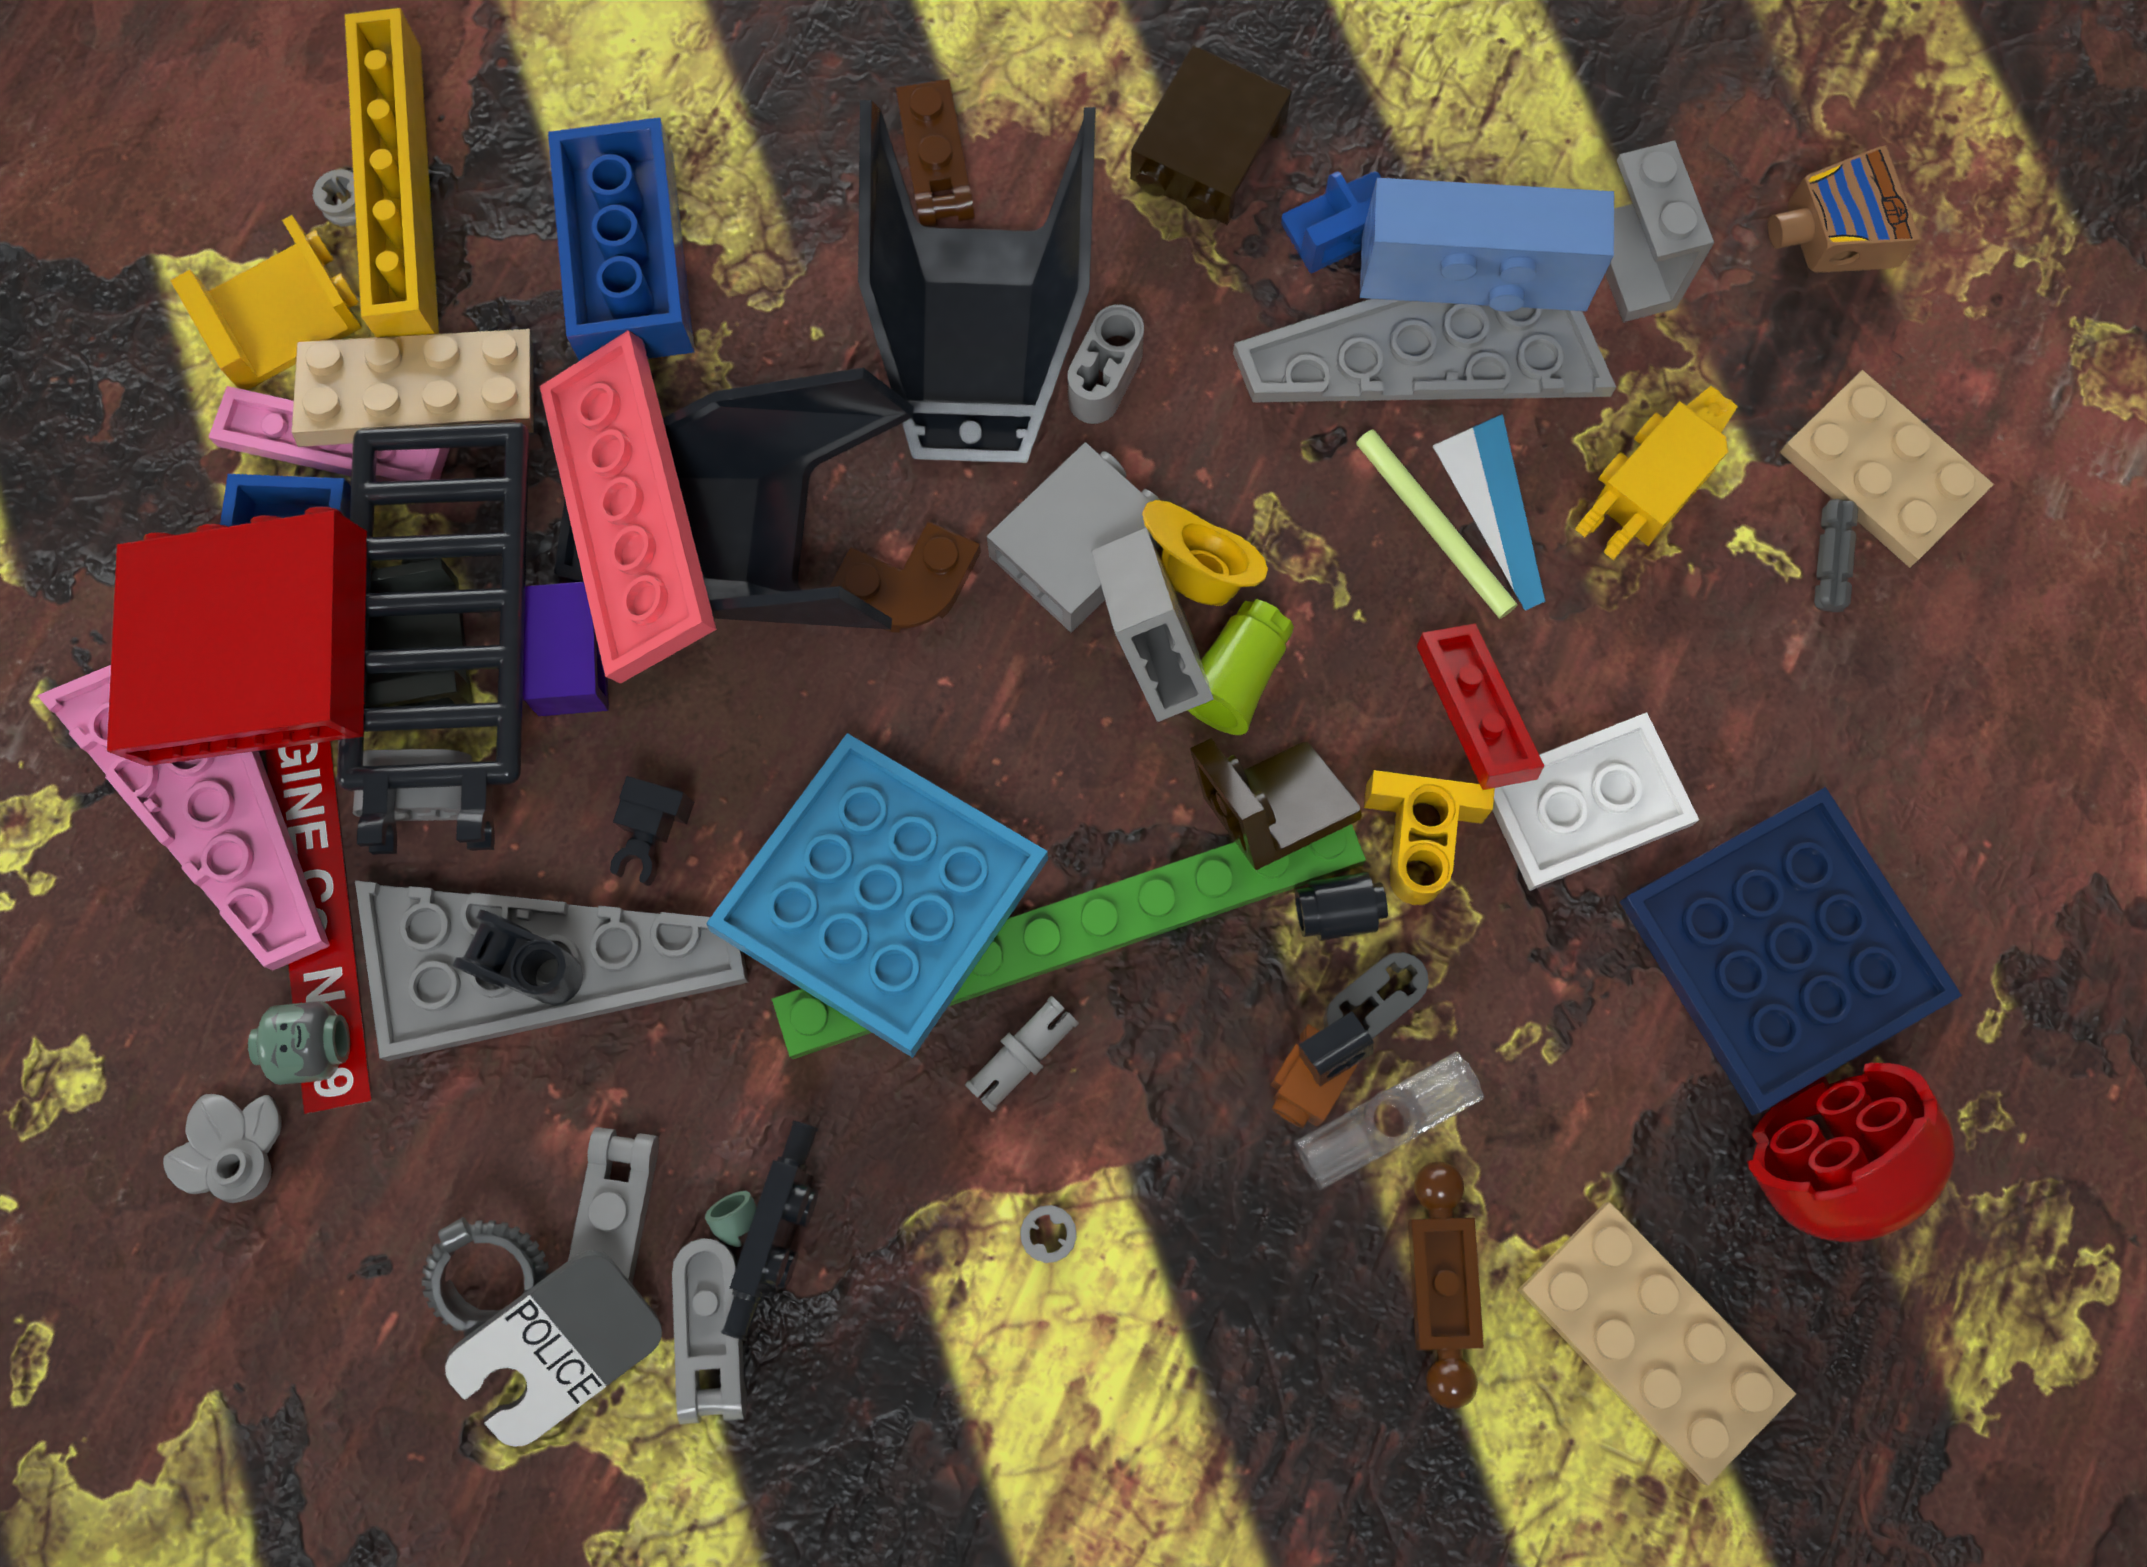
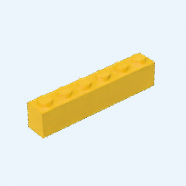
M401 8L345 14L361 317L375 337L439 334L421 46Z

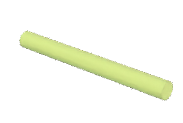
M1372 429L1365 433L1357 441L1356 445L1496 616L1501 619L1514 610L1518 605L1376 431Z

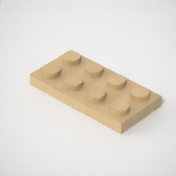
M530 329L297 343L292 435L298 447L353 444L354 433L358 429L369 427L519 422L528 428L529 433L534 432L533 340Z
M1611 1202L1604 1203L1518 1289V1292L1701 1484L1709 1485L1796 1395L1778 1374Z

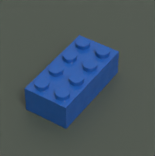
M661 117L548 132L566 337L578 360H582L628 330L643 340L648 359L695 353L674 155Z

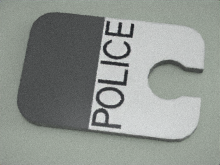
M595 1250L584 1251L571 1258L455 1344L448 1352L445 1360L446 1377L452 1387L465 1400L481 1388L484 1379L491 1372L502 1368H511L520 1372L527 1382L524 1393L510 1404L499 1405L484 1417V1423L504 1444L514 1447L524 1446L538 1439L652 1353L659 1345L662 1337L661 1323L653 1309L610 1257L605 1253Z

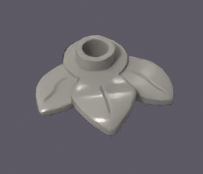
M205 1094L201 1096L187 1116L185 1132L189 1142L170 1151L163 1159L164 1170L168 1178L176 1187L189 1194H200L210 1191L215 1197L229 1203H238L257 1197L264 1191L270 1181L271 1164L267 1153L279 1137L281 1131V1114L274 1099L270 1095H264L248 1104L242 1111L235 1103L222 1095ZM240 1164L237 1173L232 1176L234 1169Z

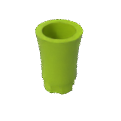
M1255 599L1253 602L1244 601L1237 615L1230 617L1216 641L1201 659L1214 700L1187 711L1200 721L1219 731L1232 735L1247 733L1258 701L1274 669L1286 651L1285 644L1288 642L1294 629L1292 621L1286 618L1277 607L1258 599Z

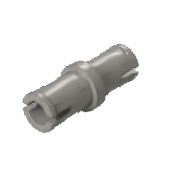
M1052 996L1047 999L1048 1002L1014 1036L1008 1033L1001 1040L1005 1046L971 1080L965 1083V1086L978 1098L994 1080H997L988 1092L980 1098L981 1102L991 1112L997 1109V1106L1030 1072L1036 1075L1044 1067L1040 1063L1042 1059L1073 1028L1079 1025V1022L1069 1012L1065 1011L1050 1028H1047L1065 1009Z

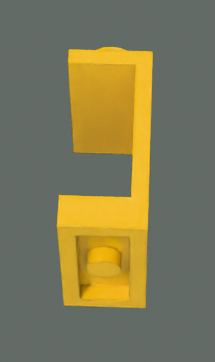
M293 215L282 221L296 244L208 291L191 269L170 280L219 368L239 389L250 390L296 364L298 342L341 340L362 328L351 309L360 302L342 273L334 277L331 276L326 264L332 262L334 258L316 230L306 234Z

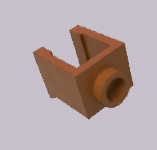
M1308 1024L1300 1034V1043L1320 1031ZM1295 1044L1270 1086L1277 1089L1273 1097L1275 1103L1271 1109L1283 1119L1300 1128H1304L1307 1121L1318 1127L1326 1119L1358 1064L1324 1085L1319 1086L1299 1056V1045Z

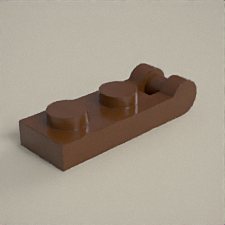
M944 79L895 87L919 223L924 227L936 226V220L956 216L958 222L975 219L950 80ZM950 189L953 191V194L932 197L931 194L932 192Z

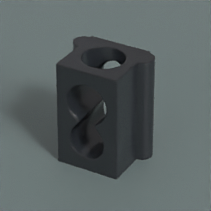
M1351 1012L1300 1043L1299 1056L1311 1072L1316 1083L1322 1086L1373 1054L1374 1042L1355 1014Z

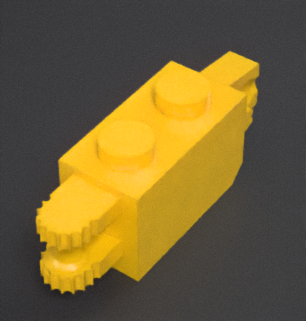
M1709 386L1689 404L1685 405L1679 401L1665 418L1658 412H1655L1635 436L1634 440L1640 444L1629 458L1620 452L1602 472L1598 480L1605 484V487L1595 501V505L1584 516L1575 530L1583 537H1587V535L1593 533L1605 519L1604 517L1608 514L1623 526L1621 530H1618L1610 538L1604 550V553L1612 560L1618 557L1634 537H1637L1649 546L1712 475L1715 467L1728 453L1726 436L1722 434V431L1738 406L1730 399L1724 397L1719 390Z

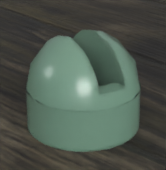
M739 1191L722 1198L711 1206L705 1214V1220L714 1236L720 1242L729 1246L739 1247L742 1244L738 1237L749 1232L757 1205L748 1191Z

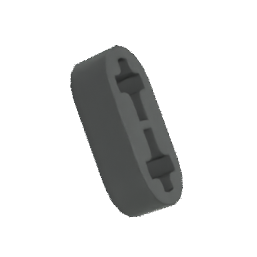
M1405 952L1392 953L1382 958L1331 1001L1324 1014V1029L1343 1017L1342 1011L1339 1009L1340 1006L1345 1005L1352 1011L1368 1000L1375 1009L1361 1023L1372 1039H1374L1424 996L1429 983L1428 972L1425 966L1414 955ZM1391 967L1396 973L1407 969L1413 976V979L1408 984L1412 994L1407 996L1403 991L1399 990L1384 1001L1377 992L1390 979L1386 969Z

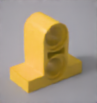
M1373 771L1366 784L1364 808L1396 812L1389 876L1390 886L1399 899L1411 905H1425L1437 897L1450 881L1453 872L1458 821L1482 824L1493 810L1495 788L1482 790L1480 784ZM1418 803L1432 805L1440 815L1441 824L1430 827L1421 824L1416 820L1412 806ZM1422 861L1428 864L1435 875L1434 884L1422 886L1412 881L1407 874V863Z

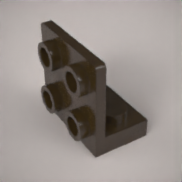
M1212 738L1190 748L1205 801L1255 870L1347 827L1362 818L1359 804L1308 742H1302L1245 770L1234 755L1226 758Z

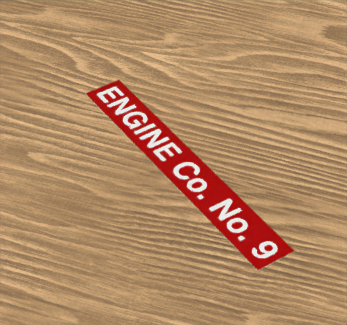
M327 741L265 750L268 778L330 944L329 947L288 964L292 1004L325 1002L334 1010L336 1015H342L346 1019L350 1033L348 1059L345 1063L339 1064L334 1075L327 1080L301 1083L304 1114L369 1102L371 1101L331 743Z

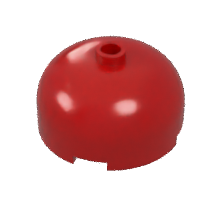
M1866 1063L1864 1064L1863 1071L1865 1074L1842 1079L1831 1084L1823 1076L1778 1102L1764 1115L1752 1133L1757 1146L1754 1151L1753 1160L1747 1161L1771 1205L1787 1222L1804 1233L1825 1240L1838 1242L1866 1241L1886 1236L1906 1227L1921 1217L1937 1201L1952 1173L1955 1158L1954 1136L1948 1118L1930 1086L1922 1075L1915 1070L1898 1064ZM1820 1114L1834 1138L1827 1141L1814 1121L1803 1119Z

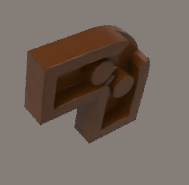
M928 521L903 570L850 547L829 587L840 586L892 618L891 630H883L900 633L901 628L917 627L934 620L938 616L943 618L948 614L981 553L980 544Z

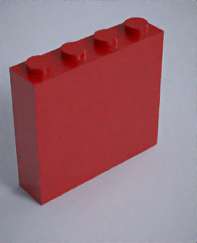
M312 507L305 510L304 515L285 518L262 515L253 517L248 524L229 527L220 524H205L197 527L196 532L178 535L159 532L149 533L141 541L117 544L107 752L144 766L363 737L367 531L343 516L342 512L337 509Z

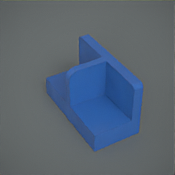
M1338 171L1330 174L1324 195L1291 209L1282 215L1281 225L1310 274L1361 250L1362 234L1376 179L1382 178L1378 172H1371L1349 183L1345 181L1342 174Z

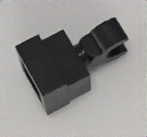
M626 776L613 823L624 831L633 833V835L627 841L626 847L614 855L611 860L610 871L613 875L621 878L628 862L633 859H641L643 870L639 881L646 886H650L657 875V865L653 858L656 840L667 843L674 821L687 825L695 802L684 792Z

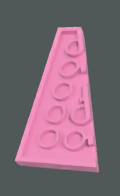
M111 665L37 695L51 712L55 713L70 731V736L80 748L86 751L106 774L105 778L157 840L166 846L182 865V870L192 882L205 892L220 910L219 914L264 967L273 971L330 946L259 751L144 766L107 752Z

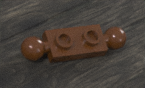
M1432 1162L1423 1166L1414 1180L1415 1196L1419 1203L1428 1209V1219L1408 1220L1416 1350H1437V1360L1430 1366L1426 1376V1387L1429 1395L1442 1407L1458 1409L1469 1404L1475 1397L1478 1389L1476 1372L1463 1359V1349L1484 1348L1475 1218H1454L1453 1208L1460 1203L1464 1195V1181L1459 1171L1448 1163Z

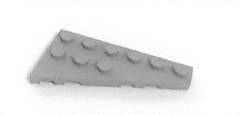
M1369 299L1236 342L1233 349V355L1252 402L1611 397L1616 389V385L1583 311L1538 308L1497 311L1487 305Z
M355 881L379 1058L385 1061L749 983L744 953L710 932L706 924L710 917L666 912L655 914L626 911L617 907L598 906L597 908L568 905L566 902L472 892L471 894L435 891L432 888L413 886L403 888L379 885L374 882ZM480 909L503 917L528 929L537 936L552 941L577 958L583 972L581 988L577 994L563 1004H545L505 987L503 989L453 967L452 965L456 957H464L480 925L476 918ZM557 959L548 960L540 966L536 975L538 986L546 985L554 979L558 971Z

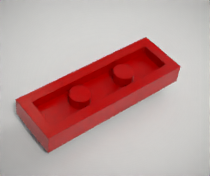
M1476 623L1423 632L1416 646L1482 790L1538 780L1544 764Z

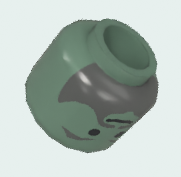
M321 1001L272 1006L261 1017L259 1027L252 1029L248 1039L249 1056L252 1063L256 1066L260 1065L265 1076L274 1084L282 1085L327 1080L334 1075L339 1064L345 1063L348 1059L350 1052L348 1024L342 1015H336L327 1003Z

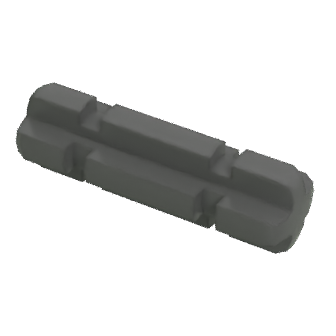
M1833 499L1822 509L1821 528L1825 530V534H1820L1816 576L1821 582L1820 585H1816L1814 599L1816 608L1821 611L1843 612L1851 603L1852 585L1848 582V578L1853 577L1856 533L1852 531V527L1857 526L1858 507L1853 501Z

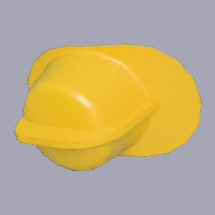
M1154 500L1145 505L1142 512L1144 524L1152 537L1163 548L1161 561L1175 591L1198 603L1223 606L1236 595L1241 587L1256 586L1265 580L1268 572L1265 558L1255 546L1241 536L1214 526L1171 502Z

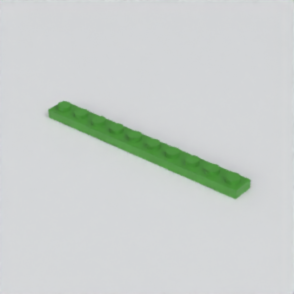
M1353 825L1344 827L1258 870L1253 868L1238 845L1233 842L1007 919L949 1006L1309 884V881L1324 879L1362 866L1366 859ZM803 989L772 998L788 1054L792 1059L872 1033Z

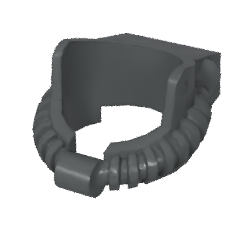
M462 1217L438 1231L441 1242L440 1244H434L431 1248L433 1253L427 1255L425 1261L428 1264L423 1266L422 1273L425 1274V1277L421 1278L422 1286H425V1289L422 1290L423 1295L429 1299L426 1302L428 1307L434 1308L433 1314L436 1318L440 1316L443 1319L442 1323L444 1325H452V1329L457 1332L464 1330V1336L466 1337L501 1311L479 1310L463 1299L451 1280L446 1281V1268L449 1260L457 1249L472 1241L475 1243L498 1245L514 1255L520 1263L525 1277L523 1294L550 1275L549 1272H546L549 1265L543 1259L545 1254L543 1250H538L540 1245L536 1240L532 1242L529 1239L531 1235L527 1232L525 1234L519 1232L521 1228L517 1226L514 1228L508 1227L509 1223L506 1222L496 1224V1220H489L488 1223L479 1220L474 1225H470Z

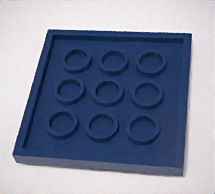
M1826 787L1620 901L1623 909L1751 1115L1763 1112L1962 996Z

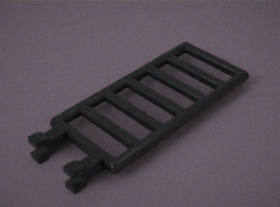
M501 422L369 427L358 429L354 433L349 520L367 531L363 737L338 740L337 781L344 790H363L362 815L358 822L357 845L360 847L369 846V853L372 855L397 854L395 795L396 789L462 786L461 811L457 819L456 840L459 843L467 842V849L470 851L494 850L493 785L513 784L520 777L529 430L522 423ZM505 446L504 477L376 482L377 451ZM503 501V532L373 537L374 509L376 505ZM502 556L501 588L371 593L372 561ZM500 612L499 645L368 650L370 617ZM499 669L498 702L366 708L367 674ZM497 727L496 761L363 766L364 732Z

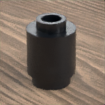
M1368 872L1309 881L1308 888L1295 890L1297 918L1303 937L1317 936L1319 941L1374 933L1378 932L1379 919L1388 917L1387 899L1383 884L1381 882L1372 883Z

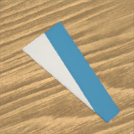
M1503 414L1437 443L1433 445V448L1526 611L1545 602V597Z

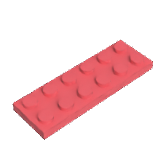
M629 330L540 386L605 677L620 684L717 630L642 339Z

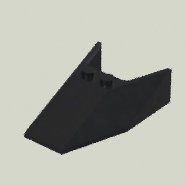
M860 100L858 283L890 387L914 407L913 418L902 423L913 459L1028 462L1090 290L1096 107H1084L1083 122L1045 224L1034 231L929 228L922 226L915 218L883 112L872 100Z
M864 367L714 391L663 418L714 619L891 630V617L840 586L802 590L798 584L808 487L813 470L819 464L913 418L914 407ZM564 500L554 573L569 580L584 582L567 505Z

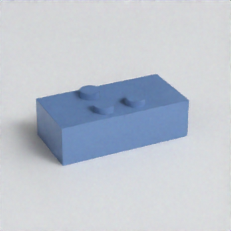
M1377 178L1362 234L1360 298L1487 305L1497 311H1514L1519 308L1587 311L1614 257V191Z

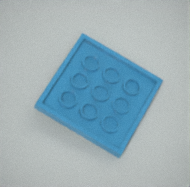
M847 733L706 924L713 934L913 1058L1048 861V851Z

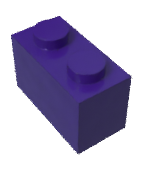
M584 582L525 586L523 700L538 716L609 711L608 678L605 677Z

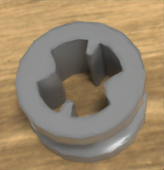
M338 169L323 174L313 188V199L317 207L332 224L338 226H352L356 224L353 173L348 170ZM346 190H348L351 197L344 203L338 199V205H335L332 198L338 192L345 196Z
M1053 1205L1040 1206L1032 1210L1023 1220L1020 1230L1021 1243L1025 1251L1035 1260L1044 1263L1057 1262L1066 1257L1073 1249L1077 1237L1076 1226L1071 1216L1062 1208ZM1049 1215L1053 1224L1063 1223L1066 1228V1240L1058 1239L1062 1247L1055 1252L1047 1253L1043 1244L1033 1245L1030 1240V1229H1039L1034 1221L1041 1216Z

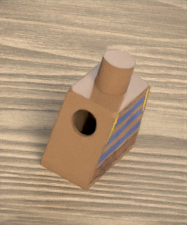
M1886 145L1807 175L1802 179L1788 202L1789 212L1772 215L1768 222V234L1773 247L1779 249L1800 244L1808 268L1816 273L1900 267L1920 241L1919 233Z

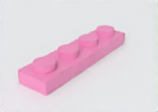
M230 386L226 387L208 437L217 447L351 476L353 444L297 446L292 435L293 400ZM450 448L377 451L376 482L440 479Z

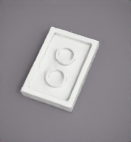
M1647 712L1540 754L1544 768L1538 780L1495 788L1492 810L1529 891L1693 826L1699 821Z

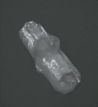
M1456 1051L1395 1086L1377 1093L1368 1101L1294 1141V1145L1310 1177L1317 1184L1318 1188L1323 1190L1482 1101L1485 1097L1481 1091L1480 1082L1469 1063ZM1382 1104L1391 1105L1402 1114L1404 1128L1399 1136L1388 1137L1376 1128L1374 1112L1377 1106Z

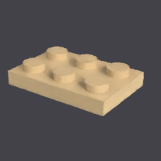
M1863 370L1780 451L1785 458L1829 497L1855 502L1858 507L1857 521L1909 568L1994 485Z

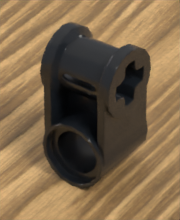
M480 909L476 917L480 925L464 957H456L452 965L453 967L503 989L505 987L545 1004H563L577 994L583 980L582 967L577 958L552 941L537 936L512 921ZM557 959L558 971L554 979L546 985L538 986L536 975L540 966L548 960Z

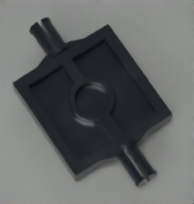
M794 1120L792 1121L793 1125L782 1157H778L777 1161H772L730 1285V1289H733L732 1294L734 1298L721 1333L744 1341L748 1340L747 1336L758 1304L763 1302L764 1297L774 1298L777 1287L787 1288L798 1257L797 1251L790 1250L797 1226L807 1227L818 1198V1190L810 1188L814 1176L806 1172L808 1166L805 1165L818 1128Z

